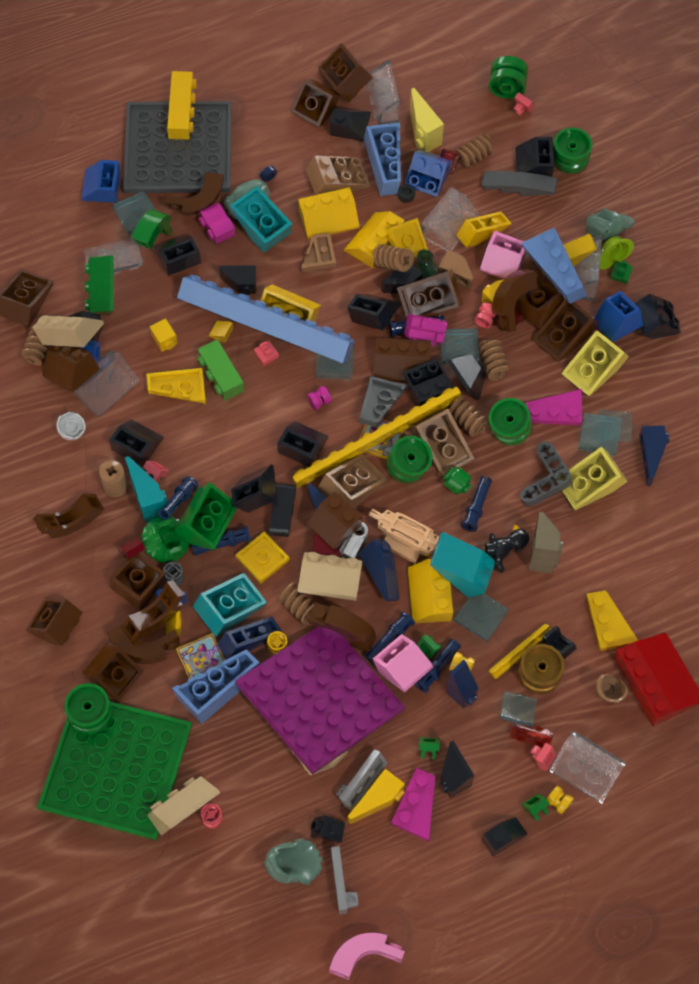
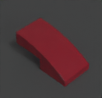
M137 537L118 546L119 551L128 559L146 549L143 542Z

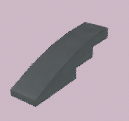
M485 171L482 187L484 190L501 189L502 193L520 192L521 196L555 195L558 179L525 172Z

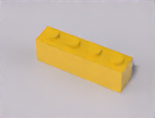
M172 71L167 126L169 139L190 140V133L194 131V123L191 122V118L195 117V108L192 107V104L196 103V94L193 93V90L197 89V79H193V72Z

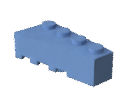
M400 123L366 126L364 143L380 196L397 194L401 182Z
M555 227L521 243L525 253L570 304L587 296Z
M244 650L223 661V664L215 668L211 667L204 674L198 677L194 676L188 679V682L181 686L177 685L172 689L175 697L203 724L241 691L235 684L236 680L260 665V663L247 650Z

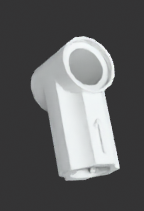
M362 522V526L357 530L363 532V535L358 536L354 532L344 541L339 550L342 558H355L362 545L367 541L368 527L364 522Z

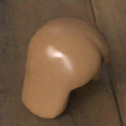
M610 673L601 675L598 678L595 689L597 696L601 700L619 703L627 697L628 688L621 679L615 678Z

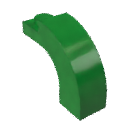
M150 209L137 224L131 236L135 244L151 250L160 233L170 237L173 231L170 226L172 216L155 209Z

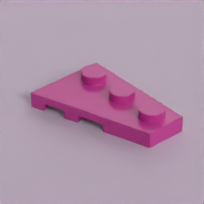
M582 389L525 403L530 411L532 423L581 426Z
M416 768L391 822V825L428 842L435 784L434 775Z

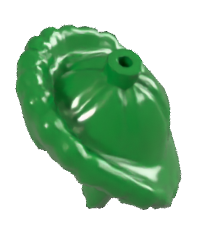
M156 516L143 528L141 541L146 548V553L155 561L161 563L177 562L186 554L190 544L174 533L180 521L179 519L171 516L168 520H164L160 516Z

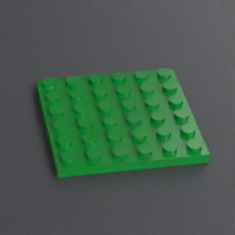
M111 702L112 719L108 726L99 733L92 735L81 734L72 727L67 718L37 809L157 841L159 832L147 815L152 812L150 807L158 801H161L162 804L168 800L167 795L173 790L193 725L192 722Z

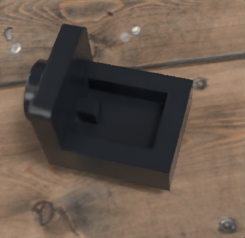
M558 626L553 627L543 636L544 644L553 646L564 659L577 649L575 643L561 634Z
M326 815L315 817L310 827L311 838H323L335 843H341L345 822Z

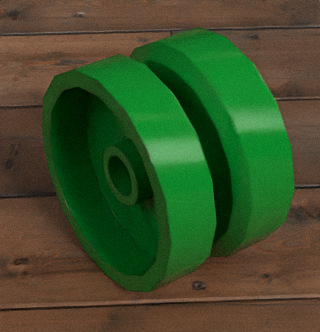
M515 56L496 58L491 63L488 85L490 92L504 99H514L518 92L523 95L527 83V63Z
M571 127L561 130L555 136L553 153L554 165L557 169L572 174L578 173L587 167L593 146L592 139L587 132Z
M504 398L491 408L489 424L494 437L500 443L508 446L518 445L530 436L532 419L527 405L521 400Z
M405 436L399 439L387 455L386 466L388 472L398 482L405 484L415 483L423 477L432 464L433 455L431 448L420 437Z
M85 683L78 685L69 692L65 699L64 708L66 716L72 727L81 734L92 735L99 733L108 726L112 719L113 711L109 697L104 689L96 684Z

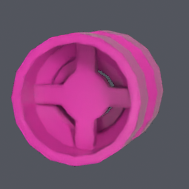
M325 386L318 388L316 392H310L306 395L310 406L315 411L320 409L321 405H327L332 402V398Z

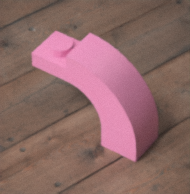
M381 933L360 934L349 939L339 948L332 960L329 973L350 980L354 966L362 957L377 954L401 963L405 951L401 950L402 947L397 944L390 943L387 945L388 935Z

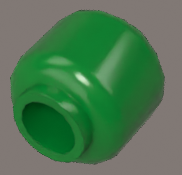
M451 467L443 477L444 486L455 495L461 492L465 494L472 486L469 483L471 476L461 467Z

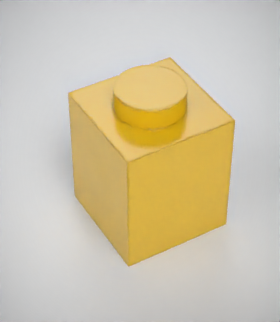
M166 318L149 326L151 336L161 352L170 350L178 344L177 336Z

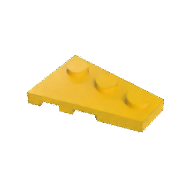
M202 368L147 373L149 394L206 404Z
M606 590L587 593L586 599L600 651L624 647L638 641Z

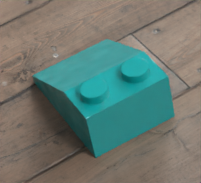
M258 186L230 205L232 212L250 239L263 253L291 234L293 223Z
M128 456L125 457L128 473L144 521L148 523L151 519L159 516V511L168 501L165 490H160L159 484Z
M442 532L430 566L465 596L473 597L485 594L496 561L483 550Z
M242 573L201 593L193 608L215 637L265 606L267 601L245 573Z

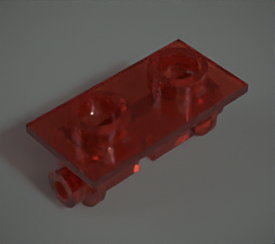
M515 720L510 738L533 746L536 745L540 748H543L545 743L551 744L554 733L550 732V729L537 726L536 730H532L533 724Z

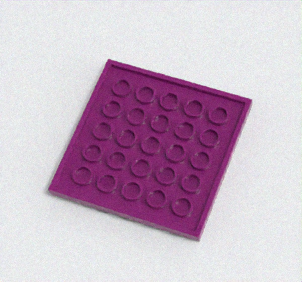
M317 627L238 678L235 682L237 687L312 775L405 709V706L341 634L323 627Z

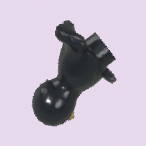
M514 524L512 532L507 537L495 538L493 533L490 534L489 542H485V553L496 561L494 565L495 571L499 573L505 571L503 560L512 549L518 552L527 546L530 536L526 530Z

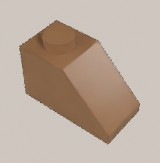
M448 250L439 265L438 274L452 269L456 283L471 290L473 276L465 257L458 252Z

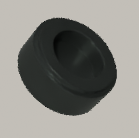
M402 185L398 189V199L403 203L412 202L415 198V189L410 185Z

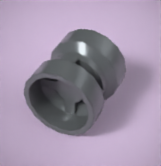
M169 562L165 565L163 572L166 573L164 577L165 582L173 580L177 586L181 585L184 581L182 566L177 562Z

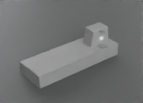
M374 749L349 785H342L336 793L348 810L352 811L387 765L388 762L381 752Z
M340 846L331 847L339 915L347 914L348 909L358 907L357 892H345Z

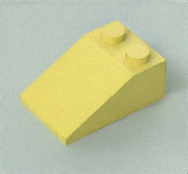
M412 88L410 115L414 142L418 149L430 152L442 145L444 123L416 89Z
M596 330L561 374L590 397L619 370L629 356Z
M600 447L569 469L572 484L562 491L576 511L613 493L628 481L610 454L603 447Z

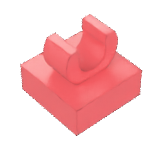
M518 92L515 96V113L520 116L525 110L531 113L534 109L533 102Z
M265 341L254 349V354L263 366L279 358V353L270 341Z
M146 461L143 466L149 476L153 474V479L156 482L159 481L160 477H166L169 472L168 469L155 461Z
M545 743L542 749L535 745L531 750L539 769L546 772L556 757L553 746Z

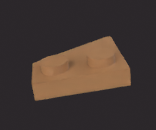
M330 233L312 235L304 263H302V272L336 267Z

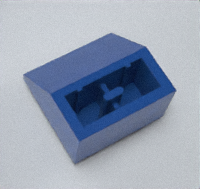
M420 149L415 151L405 185H410L418 191L438 197L448 176L452 161Z
M100 160L85 170L82 201L117 203L121 178L119 161Z
M621 291L606 298L594 317L600 323L597 328L612 343L643 326L641 309Z

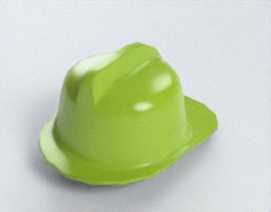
M620 236L609 238L601 248L602 254L598 261L599 268L606 270L614 266L616 261L621 262L629 257L634 249L633 241L623 239Z

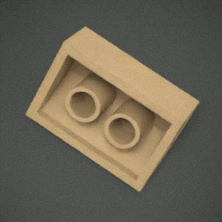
M45 315L38 319L33 329L42 345L85 347L104 322L103 320L82 317Z
M304 552L297 592L356 601L362 561L355 558L347 559L335 555L327 556L316 552Z
M202 776L196 780L192 777L183 784L185 786L184 789L181 791L175 789L168 794L166 802L162 804L161 801H158L151 806L152 812L147 816L162 836L220 794L219 790Z

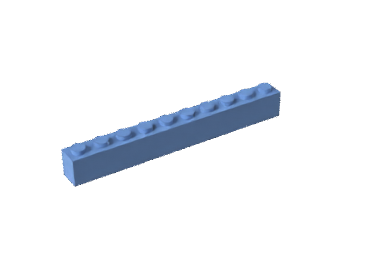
M191 274L182 279L177 296L178 299L340 363H345L349 360L355 340L350 339L348 334L335 333L332 328L317 326V323L312 320L306 319L304 321L299 319L300 316L294 313L286 314L279 307L273 306L271 308L266 306V302L260 300L253 301L250 299V296L241 293L239 295L233 293L234 290L223 287L222 289L217 287L215 282L200 280L201 277Z

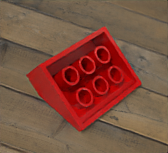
M666 632L632 642L617 649L614 659L652 726L699 705V688Z

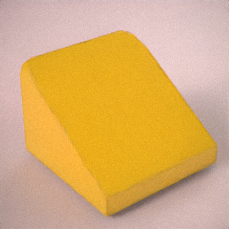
M216 321L209 337L226 343L233 330V323L229 321Z
M180 611L166 623V634L175 630L178 636H180L182 622Z

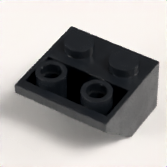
M534 137L515 148L516 172L552 177L554 170L553 137Z
M184 234L154 246L168 276L201 264L200 251L193 237L189 234Z
M356 294L347 306L352 322L383 331L401 306V303L372 294Z
M648 294L634 303L641 309L643 320L641 330L643 336L658 339L681 333L680 322L675 317L674 306L670 301Z
M437 358L403 372L415 406L420 407L426 404V401L430 398H437L442 395L446 389L454 388Z
M131 419L119 425L109 439L112 451L123 457L129 456L136 464L143 467L164 439V436Z
M294 421L286 427L277 443L278 453L311 467V464L317 460L329 436Z
M271 464L244 476L231 489L233 507L249 513L277 500L274 465Z

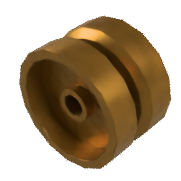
M546 644L533 645L522 655L518 669L519 681L526 690L534 694L542 695L554 691L560 684L565 668L564 658L553 646Z

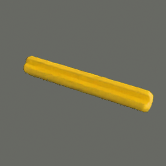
M548 624L542 625L489 670L490 675L495 679L499 678L522 658V655L528 648L542 642L543 636L551 630V627Z

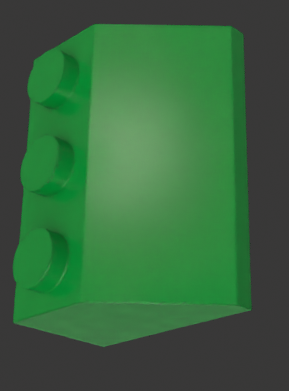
M114 256L91 257L88 263H85V274H88V281H85V292H88V299H85V310L98 315L110 316L114 311Z
M209 482L198 488L176 526L174 533L188 544L214 550L237 508L233 507L230 497Z

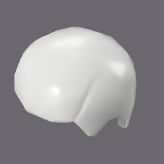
M67 412L58 417L56 427L58 434L63 439L72 441L84 434L86 425L84 419L79 414Z

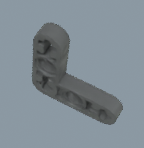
M542 442L537 447L539 458L550 475L521 491L520 497L525 506H534L572 484L570 471L550 442ZM544 449H547L549 451V457H547V454L543 452ZM557 461L560 463L557 468H550L552 462ZM546 484L551 485L550 490H541L542 486Z

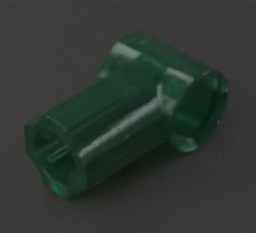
M426 249L419 251L415 265L423 273V279L439 274L433 261L432 252Z

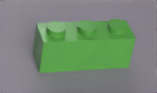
M218 340L198 349V363L207 370L205 371L209 381L214 382V389L218 396L221 395L225 401L244 392V382Z

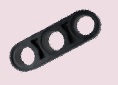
M277 483V500L273 502L269 535L289 537L296 485Z

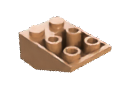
M314 156L306 167V172L315 195L350 187L351 192L369 188L370 186L359 157Z

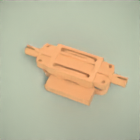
M374 509L370 511L369 516L379 521L378 528L386 536L384 540L390 544L393 553L416 564L420 555L427 557L435 550L439 536L434 534L433 529L399 512L395 514L386 510L382 514Z

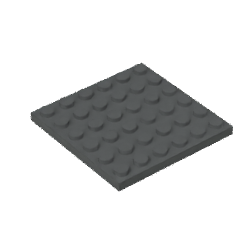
M169 101L127 102L124 193H199L204 184L205 172L223 174L224 182L221 192H230L231 101H196L195 104H192V107L195 108V117L191 118V122L194 123V131L190 133V140L169 139L167 130Z

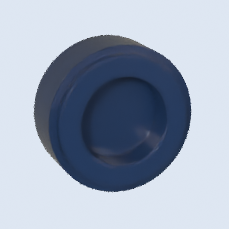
M268 166L260 173L259 177L262 181L269 182L277 175V170L274 166Z

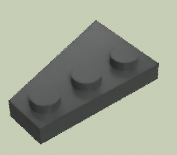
M371 376L358 423L377 427L406 390L407 385Z

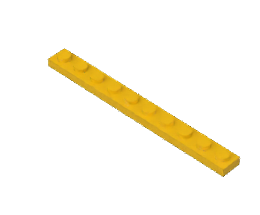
M458 387L446 389L439 397L430 398L426 401V404L420 407L415 406L408 414L404 416L399 415L393 422L379 426L375 432L364 434L355 443L350 442L346 444L344 449L331 452L324 460H317L311 464V467L305 470H298L292 476L294 485L298 489L366 452L368 449L450 406L461 397Z

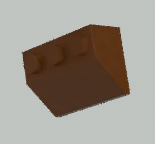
M376 338L374 377L392 382L406 383L404 371L431 360L432 341Z
M52 345L47 349L43 376L73 393L99 371L100 368L91 353L80 347Z

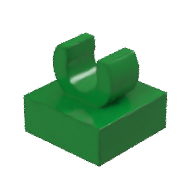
M616 261L610 279L627 284L633 266L628 265L629 262Z
M426 634L421 637L417 646L429 661H432L439 651L441 644L437 645L433 641L434 638Z
M419 737L421 758L424 759L425 753L430 751L432 752V759L435 760L436 751L440 749L439 738Z
M536 794L521 804L524 811L537 821L540 820L538 817L539 811L542 810L545 815L549 814L546 807L550 804L546 797L540 794Z

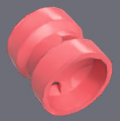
M482 303L480 305L479 313L474 318V322L482 328L491 327L492 319L496 316V314L492 313V304Z
M208 803L201 809L202 822L206 827L216 828L222 822L221 809L217 804Z

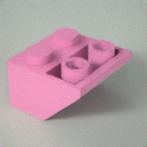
M494 231L487 246L480 271L501 279H505L511 273L518 271L526 256L521 244L524 241Z
M403 634L373 658L379 675L403 692H406L434 667L415 642Z

